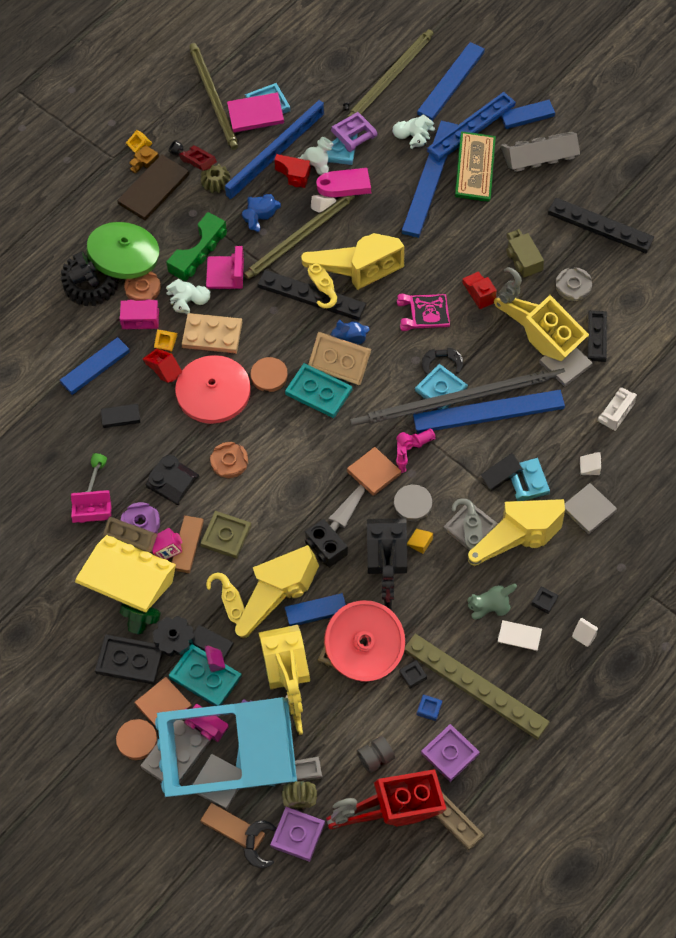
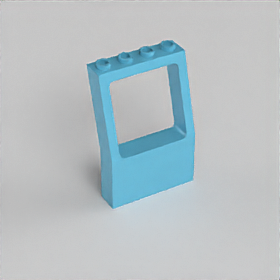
M281 697L157 713L155 725L156 729L159 730L157 746L158 750L161 751L159 767L161 772H163L161 787L165 797L297 781L288 698ZM235 714L242 770L241 779L180 786L174 722L184 719Z

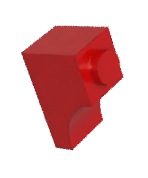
M276 154L274 159L275 170L287 176L288 185L306 188L311 172L310 161Z
M479 272L463 278L462 283L479 309L494 304L497 290L488 277L484 278Z
M157 348L143 358L145 364L159 376L160 380L167 383L175 381L178 375L182 373L173 354Z

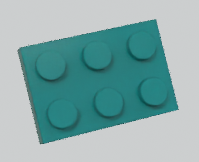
M303 363L285 390V395L335 418L353 389L351 385Z
M193 644L190 645V649L184 653L169 674L171 680L214 706H220L224 703L242 677L241 673L226 664L225 669L211 672L206 652Z

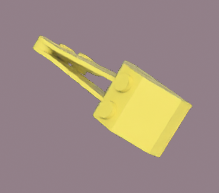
M373 233L362 237L357 242L356 247L303 253L301 256L302 265L308 268L309 277L316 287L331 299L327 304L317 301V304L322 308H331L337 302L333 280L327 272L351 276L352 283L359 290L403 268L404 245L400 239Z
M307 545L253 567L259 582L245 608L238 590L223 573H214L209 576L206 586L210 590L213 580L219 579L222 582V600L228 617L233 623L237 624L235 627L236 634L240 638H247L285 597L298 598L308 591L319 564L315 554Z
M293 625L259 632L270 689L285 687L290 713L293 714L296 730L299 735H302L301 712H303L299 683L309 682L310 676L299 626Z

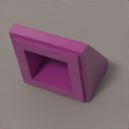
M205 646L210 671L215 672L225 669L222 652L211 646Z

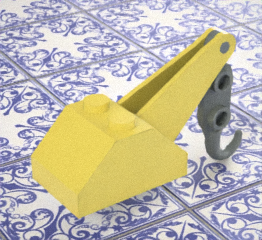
M507 267L504 269V272H510L515 280L508 281L499 291L500 295L494 300L495 306L524 326L529 342L542 355L562 361L589 334L551 295L539 305L516 299L520 294L521 276L513 268Z
M458 499L452 505V511H455L456 507L460 504L467 507L468 512L464 519L465 545L470 549L468 562L474 566L520 544L524 547L530 546L531 548L544 546L562 528L565 513L564 499L505 502L503 520L483 538L481 520L475 511L474 504L468 499Z

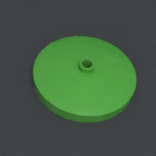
M112 222L99 226L90 234L86 252L89 261H92L95 268L100 272L115 278L133 279L144 276L154 269L159 257V246L153 235L144 228L126 222Z

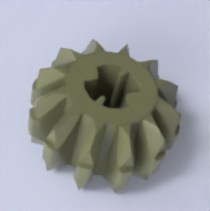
M220 164L217 166L212 165L210 169L201 171V184L206 191L210 190L211 193L214 191L220 193V190H225V185L230 181L229 171H227L225 166L221 167Z
M295 781L283 786L282 800L284 806L304 809L316 804L317 790L314 784Z

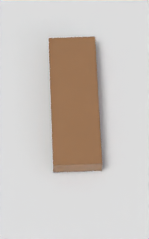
M184 516L179 534L182 540L180 544L182 552L173 556L172 563L176 564L175 571L191 572L204 519Z
M211 803L200 820L201 823L246 848L248 835H245V832L250 824ZM261 831L258 836H255L253 850H257L265 837L264 832Z

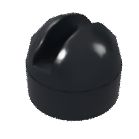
M174 140L168 152L173 155H179V150L183 151V145Z

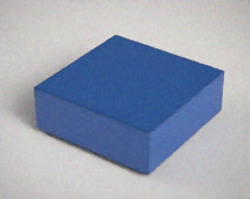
M423 695L417 715L436 721L442 706V700Z

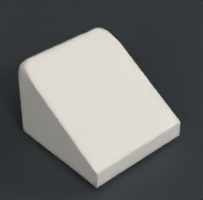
M313 195L311 209L320 213L334 204L336 199L323 195Z
M600 452L580 457V475H600Z
M581 618L572 637L588 647L595 639L598 628Z

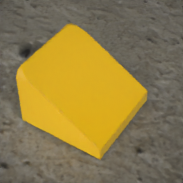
M138 130L126 142L135 153L144 145L149 147L153 144Z
M157 329L154 348L172 351L177 333Z
M416 529L407 542V546L424 554L433 540V533Z

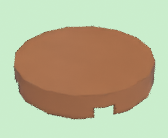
M150 271L144 276L126 279L124 288L130 300L145 301L157 298L161 290V284L157 275Z
M266 357L258 360L253 365L251 381L257 389L274 392L286 384L288 377L287 368L281 360Z
M234 442L222 443L215 447L210 456L211 468L220 477H237L247 468V452L244 447Z
M141 719L130 720L124 723L118 730L116 744L123 756L131 760H142L156 746L157 733L154 727L147 721Z

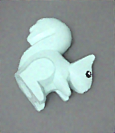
M422 115L418 118L410 119L408 122H397L393 126L392 132L398 139H405L410 135L413 136L409 143L411 145L410 148L413 149L426 145V139H430L427 131H434L435 128L433 127L434 122L425 115Z
M180 279L175 280L166 287L168 290L166 294L169 296L174 295L170 299V304H174L173 310L178 313L188 315L190 308L187 303L191 300L197 305H204L210 299V291L205 286L199 285L195 287L193 284L183 282Z

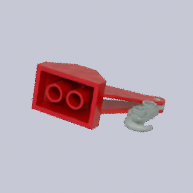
M434 769L377 779L374 782L376 795L358 804L355 798L338 801L333 805L335 809L333 814L327 817L326 820L329 829L384 818L385 824L398 827L418 823L442 814L447 808L436 770ZM378 805L381 807L380 810L350 817Z

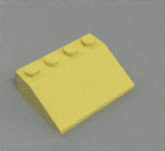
M106 535L96 545L75 582L146 613L172 584L176 564Z

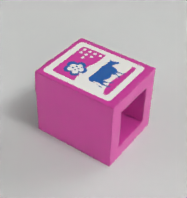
M170 528L158 533L152 549L153 554L167 560L181 553V537Z

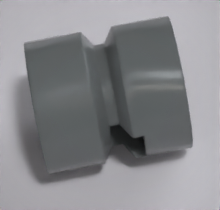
M379 736L371 741V746L365 745L356 750L362 765L369 773L379 769L380 763L387 764L395 759L391 746L383 736Z

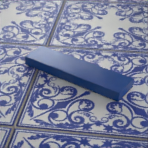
M117 337L60 379V383L73 395L127 355L130 350Z

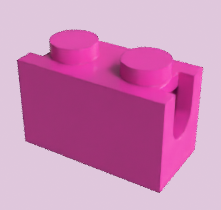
M158 300L121 301V328L158 329Z

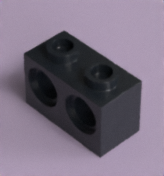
M322 519L305 531L306 545L311 550L314 549L319 561L322 564L326 563L329 568L348 555V546L325 519ZM323 536L322 539H316L315 537ZM330 549L335 550L334 553H328L326 551Z

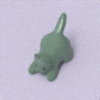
M512 584L505 588L498 585L481 595L472 594V597L467 599L469 609L474 611L471 615L474 620L480 619L492 611H495L498 616L506 615L511 608L508 595L514 592L517 585Z

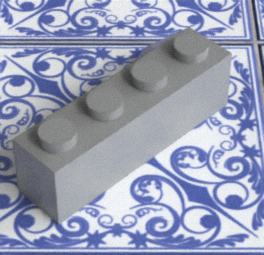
M567 132L548 136L549 139L547 140L544 137L535 138L532 140V143L518 141L515 142V146L510 147L507 144H502L501 149L508 168L514 169V171H522L526 166L533 168L541 166V163L548 162V164L557 163L558 159L562 158L565 160L574 159L575 155L580 154L577 133Z

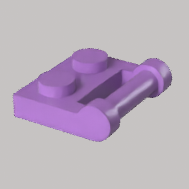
M359 112L335 124L331 129V132L345 145L349 152L355 150L356 146L368 139L377 137L376 129ZM363 130L366 131L365 134L359 136L353 141L350 139Z

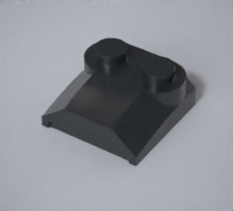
M166 455L150 473L146 482V488L179 505L181 499L200 476L180 463L175 456Z

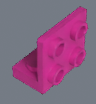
M235 246V253H232V256L208 257L207 289H243V246Z

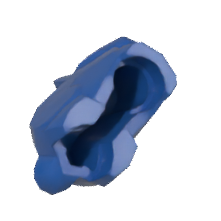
M266 194L263 197H248V206L246 210H243L242 218L246 223H249L248 227L250 230L260 232L258 219H269L275 214L277 209L281 208V204L274 199L272 194Z
M339 320L336 328L332 330L330 335L358 345L365 342L366 334L370 329L368 326H363L358 322L347 324Z

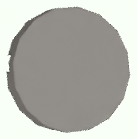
M567 268L561 271L556 278L558 294L569 301L582 300L591 292V277L583 269Z
M407 485L396 493L394 508L401 518L416 522L429 515L432 510V497L427 489L420 485Z

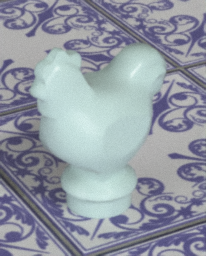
M321 137L317 141V147L308 148L301 157H298L299 159L309 160L310 165L315 167L316 172L320 176L329 171L327 151L332 150L331 147L333 146V143L325 137Z

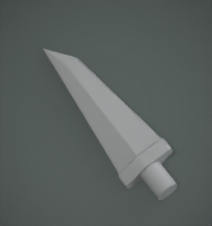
M361 484L328 518L332 522L330 526L334 531L338 527H346L347 522L365 492V488Z

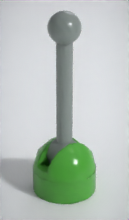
M97 453L92 455L91 465L94 471L86 492H91L98 469H102L106 464L107 457Z

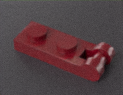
M195 145L190 147L187 152L183 151L179 154L180 159L184 163L187 162L202 171L210 169L212 165L217 163L215 156Z

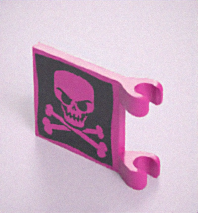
M399 294L397 296L398 306L408 304L411 306L412 320L407 318L401 319L400 329L402 331H408L413 328L450 327L446 294L414 296Z

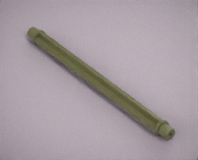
M428 29L409 47L350 110L347 118L357 112L362 114L431 40V37L434 35L432 30Z
M192 43L189 46L190 53L224 131L227 143L232 150H236L238 148L237 138L229 124L200 49L196 43Z
M355 196L340 197L334 204L319 213L249 267L244 273L245 278L249 280L253 276H257V274L347 206Z

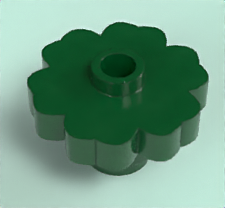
M124 603L121 605L119 612L122 616L128 617V631L134 634H143L144 630L147 629V625L156 624L161 615L158 609L152 607L145 613Z

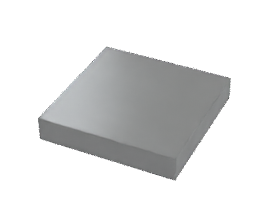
M577 348L562 361L545 355L539 362L548 372L564 368V373L556 375V379L564 387L588 370L593 364Z
M591 483L564 504L565 512L587 534L593 532L617 512V508Z
M464 505L443 527V530L466 547L464 519L468 511ZM474 505L475 511L481 520L482 536L484 538L498 523Z
M211 754L193 785L239 780L242 777V770ZM239 789L200 793L198 795L227 810Z

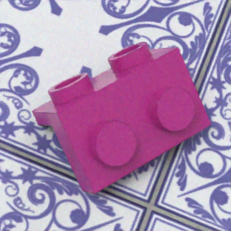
M109 490L71 494L72 523L104 521L111 517L112 504Z
M195 704V706L193 707V709H194V708H203V707H201V706L198 705V704ZM217 716L184 719V724L193 730L197 728L201 731L200 734L208 740L213 739L216 742H219L229 728V725Z

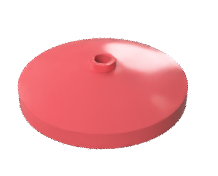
M215 355L201 357L189 363L178 376L175 387L177 401L182 411L196 421L209 424L222 423L237 416L247 405L251 392L249 377L244 368L230 358Z
M356 601L339 609L329 621L324 637L325 651L330 663L343 676L360 682L374 681L388 675L399 664L405 649V634L401 622L389 608L374 601ZM361 639L366 640L367 643L365 646L363 644H360Z

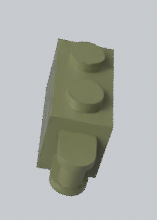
M520 229L507 233L508 248L506 251L508 257L513 259L516 271L520 272L523 278L543 271L544 259L529 233L523 235Z

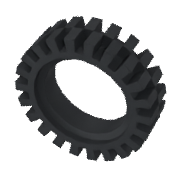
M73 255L74 261L69 258L67 260L68 265L64 264V270H61V281L67 297H70L71 301L74 302L76 300L78 305H81L83 301L84 306H88L89 302H91L92 306H96L95 301L98 300L102 304L104 303L103 298L108 301L110 295L113 296L115 294L119 278L106 275L104 283L96 289L83 290L77 287L68 274L71 267L78 264L76 255Z

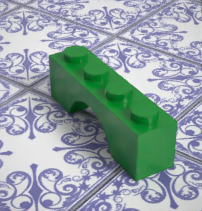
M209 212L198 223L199 235L202 238L199 244L188 250L177 249L166 262L168 272L185 282L195 274L197 267L204 263L206 256L216 248L219 240L226 236V221Z

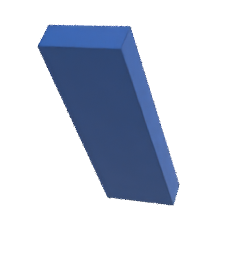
M550 100L511 109L501 116V120L505 129L554 117L555 111Z
M343 593L286 606L285 611L289 626L302 625L331 618L346 604Z

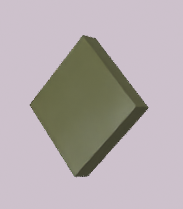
M215 511L200 543L201 547L237 559L250 531L251 522Z

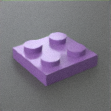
M449 724L421 751V754L451 782L480 752Z
M285 807L270 846L310 862L325 821Z

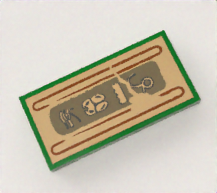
M461 131L455 197L490 202L496 136Z

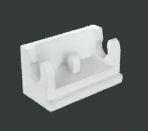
M620 388L604 412L599 416L598 422L616 431L634 406L637 394Z
M502 620L498 643L538 651L542 629Z

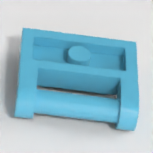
M538 458L520 462L524 469L521 473L528 491H523L518 475L513 476L511 480L516 491L515 497L517 501H525L548 495L550 489Z

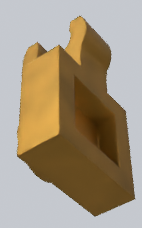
M144 145L134 155V159L130 161L129 164L132 166L130 170L137 173L143 166L148 168L159 158V154Z

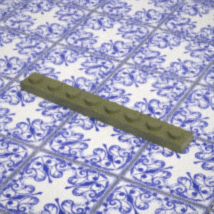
M414 634L405 646V653L538 740L548 727L550 721L417 634Z

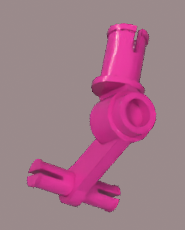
M431 428L418 435H409L402 432L397 436L396 463L401 473L406 472V465L408 463L406 450H410L412 447L421 448L423 444L436 439L435 433Z

